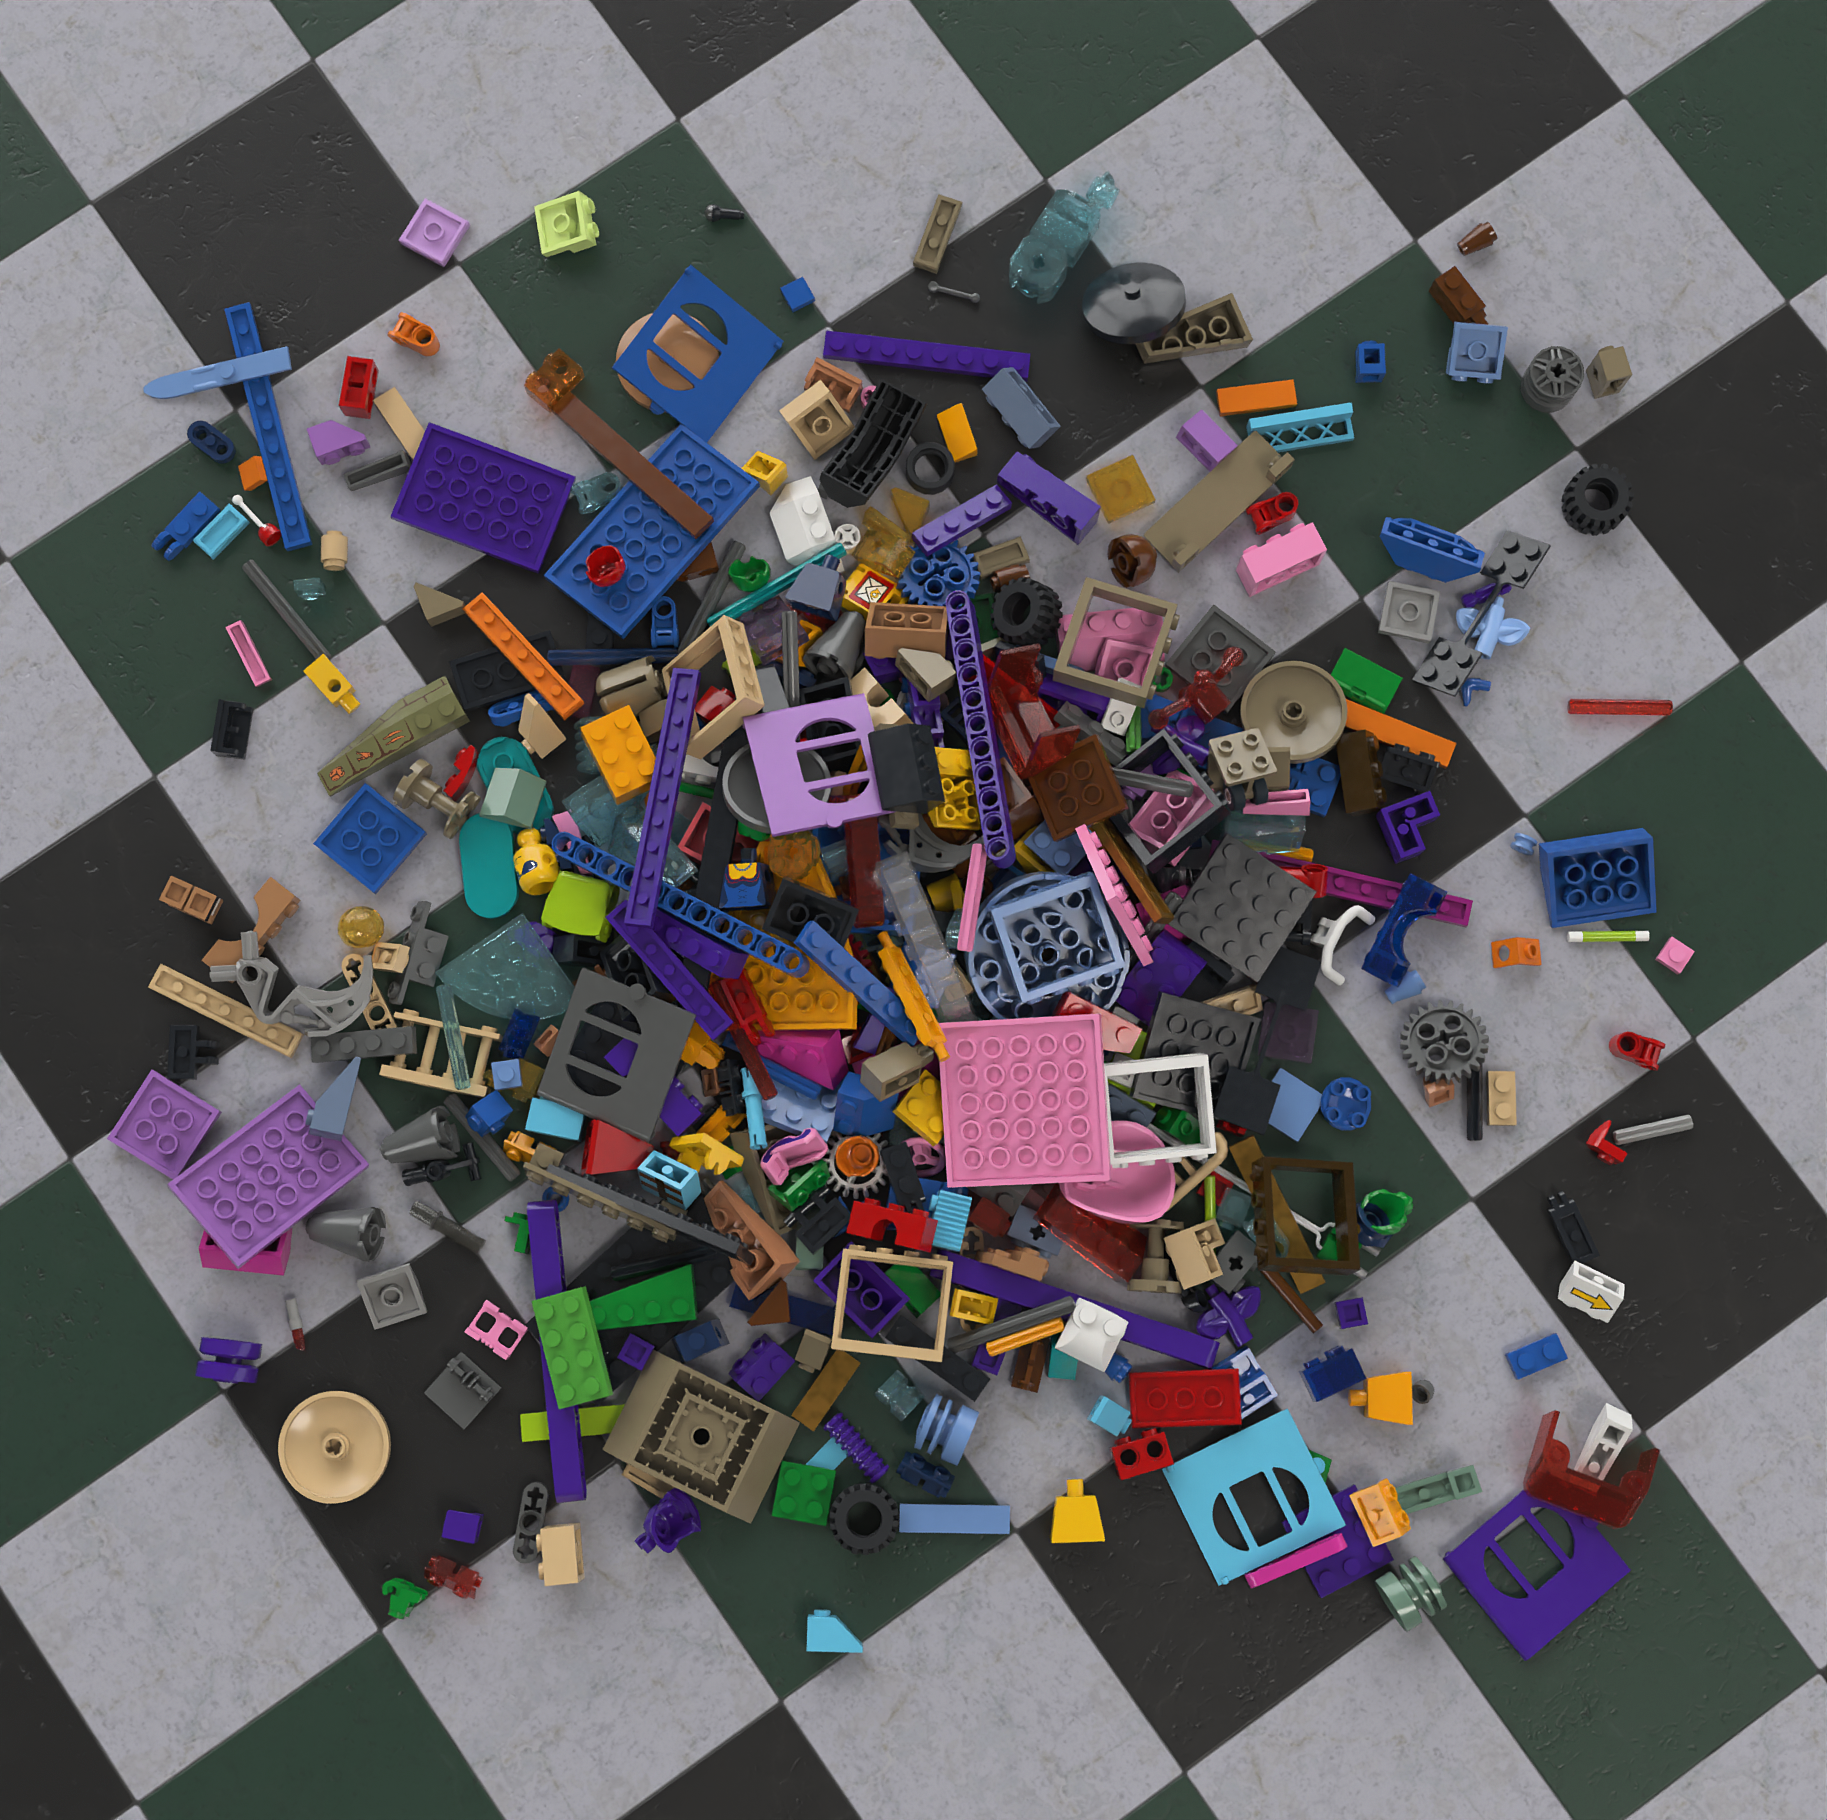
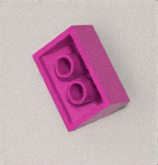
M292 1228L239 1269L204 1230L198 1248L202 1267L284 1276L290 1256Z

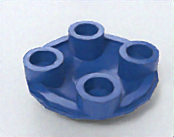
M1338 1078L1331 1081L1324 1089L1321 1097V1111L1325 1120L1332 1127L1339 1130H1354L1363 1127L1371 1111V1091L1367 1086L1353 1078Z

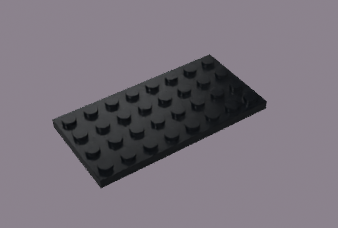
M700 1193L686 1209L688 1210L686 1216L692 1218L693 1222L699 1225L705 1223L714 1227L704 1201L705 1196ZM631 1227L566 1288L567 1291L586 1286L589 1301L681 1268L677 1267L613 1281L610 1272L611 1267L697 1248L702 1245L679 1235L676 1236L674 1241L668 1239L667 1243L652 1237V1231L644 1227L642 1231ZM719 1252L716 1259L692 1264L694 1267L698 1314L734 1282L730 1272L733 1268L729 1257ZM534 1316L525 1326L540 1342L539 1329L536 1317ZM690 1321L597 1330L612 1391L614 1392L638 1370L617 1358L630 1333L654 1345V1350L658 1352ZM609 1396L592 1400V1402L598 1407Z

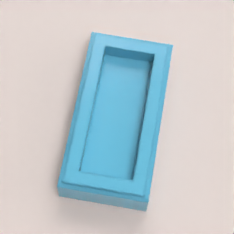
M229 503L193 541L214 560L250 522Z

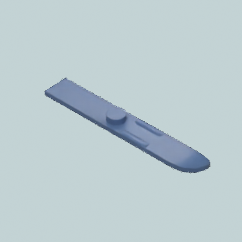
M286 346L166 375L149 382L143 387V391L153 398L171 399L292 370L289 348Z

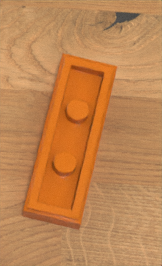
M1294 380L1216 390L1220 416L1297 406Z

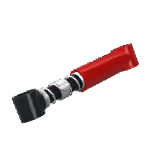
M1179 862L1175 867L1168 863L1153 874L1152 883L1159 893H1165L1183 885H1192L1202 868L1191 869L1188 867L1186 869V867L1180 866ZM1306 864L1302 867L1278 866L1317 891L1313 898L1326 896L1328 868L1321 864Z

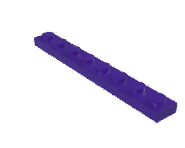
M827 330L823 350V359L993 378L1002 368L1014 367L1025 382L1028 380L1031 355L1029 353Z

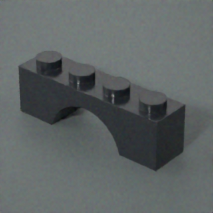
M901 1315L885 1336L888 1341L898 1346L932 1350L935 1347L934 1338ZM945 1346L943 1347L942 1362L917 1360L974 1402L990 1381V1378Z

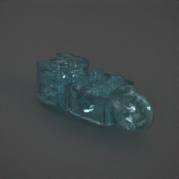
M1109 171L1105 172L1102 177L1097 176L1086 193L1087 199L1069 190H1056L1030 230V235L1023 238L1009 260L1008 277L1011 288L1017 284L1019 291L1030 298L1037 297V304L1053 299L1066 279L1067 267H1074L1098 230L1101 219L1099 212L1103 207L1109 210L1119 194L1120 189L1115 187L1114 178Z

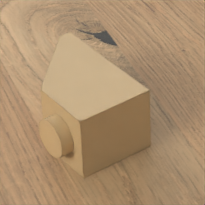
M528 693L524 697L518 731L524 738L521 743L530 754L536 752L543 759L564 742L566 738L541 705Z

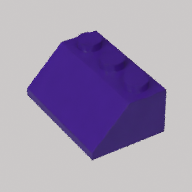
M1046 673L1047 676L1041 682L1032 679L1029 690L1056 711H1059L1064 703L1068 701L1072 705L1078 706L1093 721L1101 724L1110 698L1053 681V675Z
M843 1250L813 1280L835 1304H837ZM851 1259L844 1313L872 1339L910 1298L873 1262Z

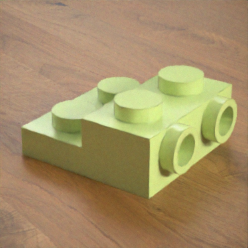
M577 191L534 206L542 255L549 257L567 250L575 253L596 246L595 238L599 237V230L596 223L592 221L591 214L595 213V205L591 198Z

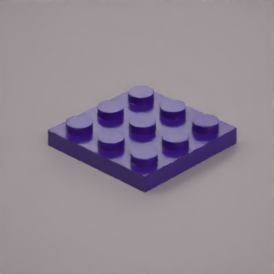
M1355 1484L1331 1495L1346 1526L1295 1549L1297 1551L1327 1537L1342 1533L1347 1544L1345 1549L1304 1566L1320 1598L1394 1560L1386 1543L1373 1547L1349 1496L1353 1492L1358 1491ZM1309 1507L1295 1514L1300 1525L1304 1524L1308 1516ZM1283 1520L1281 1523L1286 1533L1292 1532L1288 1520Z

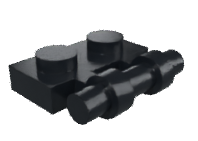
M825 1185L816 1191L813 1190L809 1194L807 1201L799 1205L792 1212L790 1211V1214L783 1220L789 1228L796 1222L803 1226L795 1235L813 1255L849 1224L851 1215L836 1197L828 1204L823 1200L831 1192ZM817 1205L821 1210L812 1219L808 1220L804 1215Z

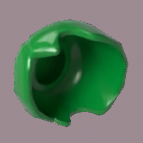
M751 556L747 563L736 559L729 566L728 574L739 590L754 592L768 583L771 577V568L764 559H756Z

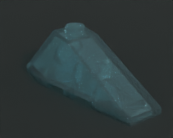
M655 743L650 747L656 757L658 745ZM601 775L568 796L562 803L580 829L600 847L624 829L625 823L639 809L640 803L649 791L616 805Z
M637 801L626 807L615 818L608 852L611 855L633 866L636 863L646 811ZM670 838L662 881L678 887L697 872L698 869Z

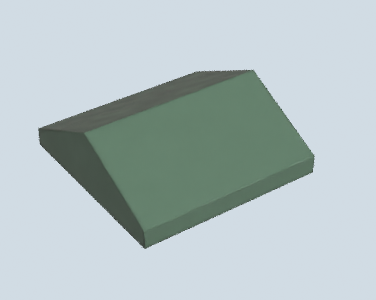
M495 768L479 814L480 817L532 829L547 783L546 780L522 769Z

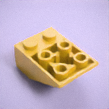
M935 747L945 802L928 812L934 827L980 830L979 809L969 750Z

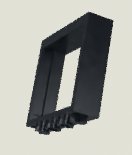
M1162 729L1115 768L1141 772L1170 749L1214 806L1153 854L1122 813L1110 817L1145 866L1153 874L1162 869L1231 814L1225 807L1229 802L1219 790L1214 792L1210 786L1214 783L1205 771L1202 773L1197 771L1195 767L1199 763L1190 752L1185 755L1181 750L1184 746L1182 741L1176 734L1170 736L1165 729Z

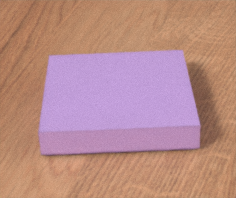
M425 198L400 237L399 242L412 251L445 267L470 224L467 220Z

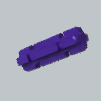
M1491 583L1477 589L1473 594L1470 592L1463 595L1461 598L1463 607L1473 608L1477 604L1485 603L1497 583ZM1503 585L1499 594L1509 593L1512 589L1511 585Z

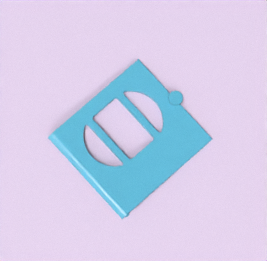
M1288 1408L1162 1469L1219 1586L1222 1584L1226 1585L1230 1580L1346 1526L1321 1476V1473L1325 1470V1463L1319 1457L1312 1458ZM1273 1467L1290 1471L1304 1484L1309 1496V1512L1303 1525L1299 1524L1272 1470ZM1262 1471L1268 1479L1292 1528V1532L1259 1547L1238 1507L1230 1486ZM1219 1493L1223 1494L1249 1547V1551L1232 1547L1218 1534L1213 1521V1506Z

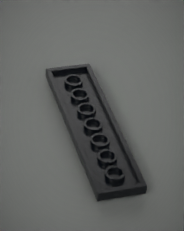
M549 1164L546 1170L609 1199L626 1209L657 1221L675 1230L676 1235L750 1266L753 1262L755 1255L748 1250L749 1245L741 1242L740 1238L732 1234L726 1233V1235L717 1232L716 1228L708 1224L702 1223V1225L693 1222L692 1218L684 1214L678 1213V1215L669 1212L668 1208L657 1203L652 1205L645 1202L644 1198L636 1194L630 1193L629 1196L622 1192V1189L607 1183L604 1185L598 1182V1179L585 1173L582 1176L564 1164H560L559 1168Z

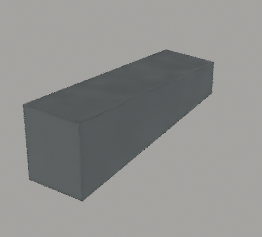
M402 450L343 475L348 489L355 491L408 473L412 462L410 456Z

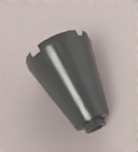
M856 611L844 612L837 622L835 621L805 652L803 662L812 674L817 676L819 672L826 677L824 679L825 682L844 677L852 679L865 634L866 622L863 615Z
M444 1106L434 1107L385 1137L383 1144L380 1146L383 1158L392 1164L456 1158L458 1155L455 1153L460 1151V1139L455 1123L450 1124L447 1119L448 1116H451L449 1111Z
M368 1207L314 1213L306 1222V1233L311 1240L362 1261H374L380 1254L385 1237H380L381 1228H386L385 1214L380 1208Z

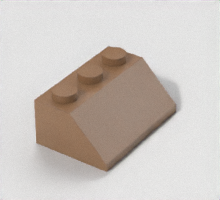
M870 602L865 626V656H872L876 659L896 658L898 650L906 648L939 653L945 659L949 624L946 606Z

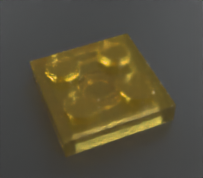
M1134 455L1086 476V481L1098 505L1101 506L1100 509L1108 524L1145 508L1156 501Z

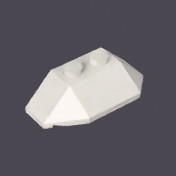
M811 476L786 484L770 511V517L786 562L797 567L837 543L819 492ZM840 558V564L837 568V571L840 573H844V567L842 564V560Z

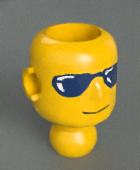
M535 828L524 829L519 832L517 843L521 849L515 853L513 861L521 889L530 895H542L551 891L560 870L555 852L548 845L540 844L542 841L541 833Z

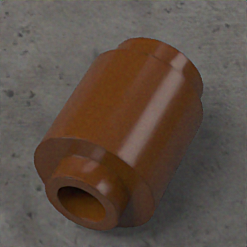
M1019 564L995 570L993 572L994 577H990L993 591L1000 594L1002 591L1001 587L1004 584L1009 585L1010 580H1018L1019 577L1027 579L1030 578L1026 565L1019 566Z

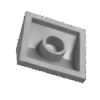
M409 1263L356 1281L375 1330L427 1313L419 1281Z

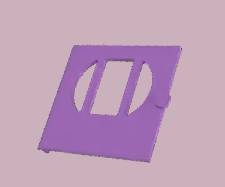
M864 693L742 717L743 729L746 731L772 837L825 826L837 828L842 826L844 822L896 812L883 811L881 808L868 734L875 730ZM820 721H838L855 730L854 732L796 742L797 737L805 728ZM860 741L867 771L807 783L804 782L797 753ZM869 781L866 789L858 797L844 803L823 802L809 794V792Z

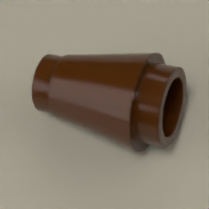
M1489 222L1479 223L1457 243L1461 254L1466 256L1492 246L1493 242L1498 238Z

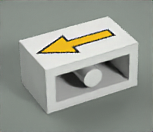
M1574 1261L1559 1285L1558 1299L1569 1307H1576L1586 1312L1592 1318L1608 1323L1624 1299L1625 1284Z

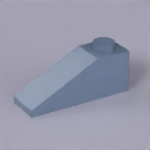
M355 1057L317 1100L314 1110L309 1109L305 1125L310 1126V1135L342 1141L360 1067V1057Z

